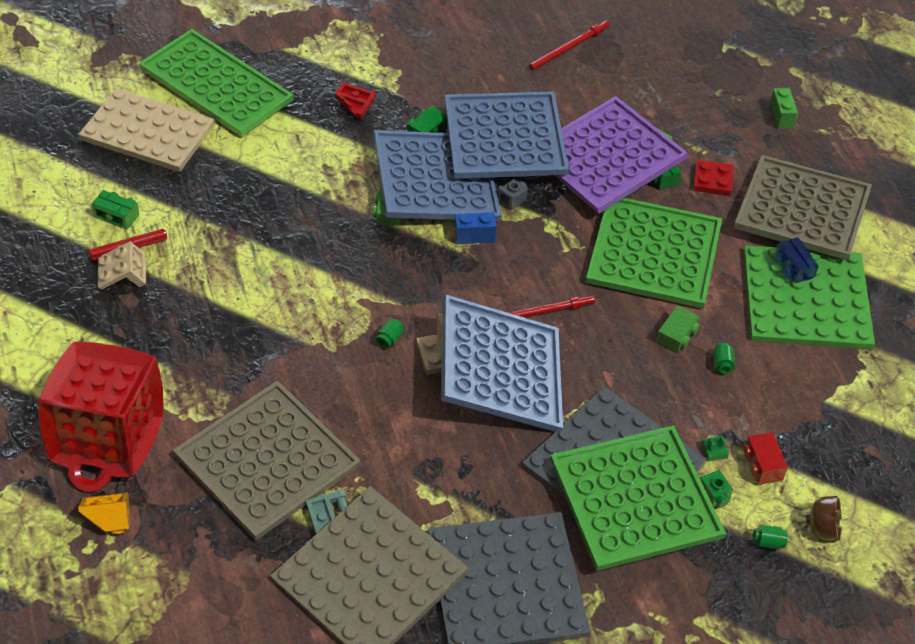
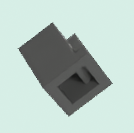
M513 179L505 186L498 187V202L512 211L527 200L528 189L523 181L517 182Z

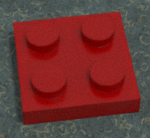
M696 160L693 191L731 196L734 165Z

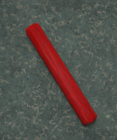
M159 229L89 249V256L91 260H97L102 255L129 241L138 248L167 239V233L165 229Z

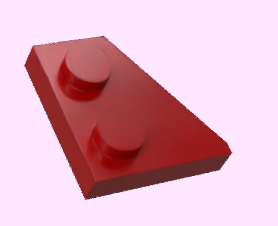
M343 82L335 93V99L361 120L376 99V93Z

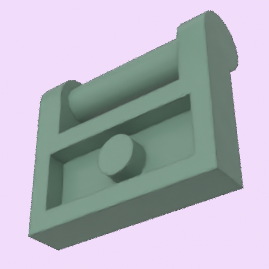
M344 490L306 500L316 534L335 518L331 506L332 503L338 504L340 513L348 506L346 502L347 495Z

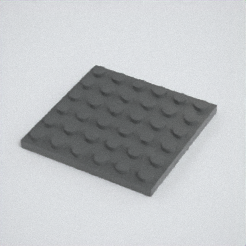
M604 387L563 424V429H558L524 460L522 468L567 501L550 461L551 454L657 430L662 427ZM682 442L696 472H698L706 464L707 459Z
M561 512L428 528V534L469 568V572L440 599L447 644H539L590 637L589 623Z

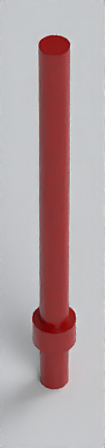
M606 20L599 25L596 24L590 27L589 31L529 64V68L533 71L590 37H596L601 34V31L610 27L609 21Z
M595 297L569 298L568 301L508 313L525 318L570 308L575 310L580 309L584 305L594 304Z

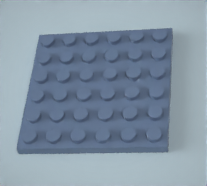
M554 92L445 95L454 178L568 175L569 167Z
M374 130L373 138L386 218L455 220V214L494 212L496 221H500L502 215L493 177L454 178L449 133Z
M445 295L442 299L441 400L555 432L558 429H563L558 328Z

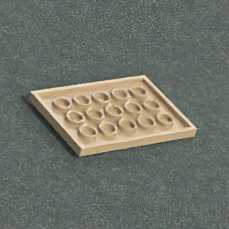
M116 88L79 133V139L181 172L215 125V120Z

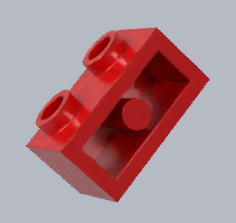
M774 433L748 436L746 445L743 448L744 455L750 461L751 473L756 477L758 484L784 480L788 467Z

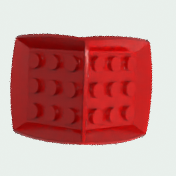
M74 341L53 367L38 400L40 433L49 460L67 467L69 478L78 489L86 492L98 491L108 485L112 476L133 477L144 462L155 441L163 418V384L157 359L152 355L116 345ZM81 464L102 468L100 475L93 480L86 479L81 474Z

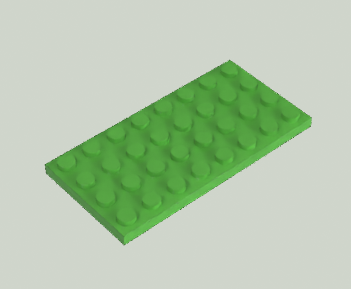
M193 29L139 63L142 71L241 137L294 100L292 93Z

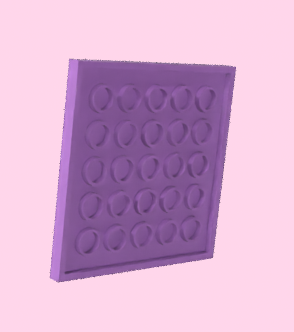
M615 96L561 128L569 172L568 175L554 176L599 214L686 160L688 152Z

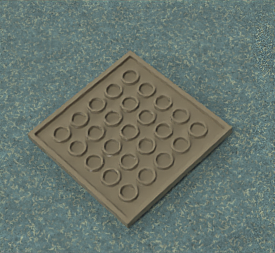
M761 155L736 218L734 228L849 260L872 184Z
M278 381L173 449V455L256 541L307 505L306 500L318 497L361 466V460Z
M370 486L271 574L270 577L278 587L341 644H395L469 572V568Z

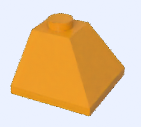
M128 492L82 498L78 507L79 512L105 532L111 531L112 534H119L125 532V529H129Z

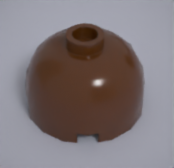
M825 496L815 500L810 512H806V524L811 525L812 532L822 540H841L842 527H840V519H842L840 499L838 496Z

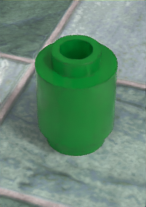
M388 319L376 334L375 341L377 345L383 349L393 347L404 333L402 323L396 319Z
M727 343L717 344L713 350L714 368L718 373L728 374L735 369L734 350Z
M759 524L758 528L753 530L752 539L753 542H756L757 547L779 550L786 547L788 532L783 530L782 527Z

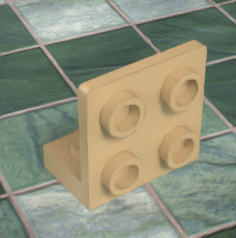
M129 241L99 257L98 288L101 290L125 277L138 287L145 285L146 254Z
M442 314L437 315V335L416 338V344L426 375L442 372Z

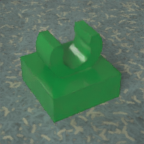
M723 436L702 439L701 446L707 462L728 459L729 451Z

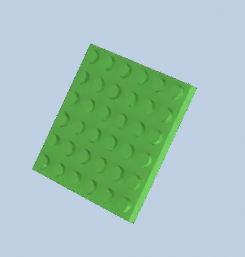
M623 198L604 210L585 283L704 309L722 218Z
M744 246L751 341L873 350L875 341L862 253H851L849 260L807 249Z
M674 425L551 454L550 461L596 571L724 539L726 536L719 517Z

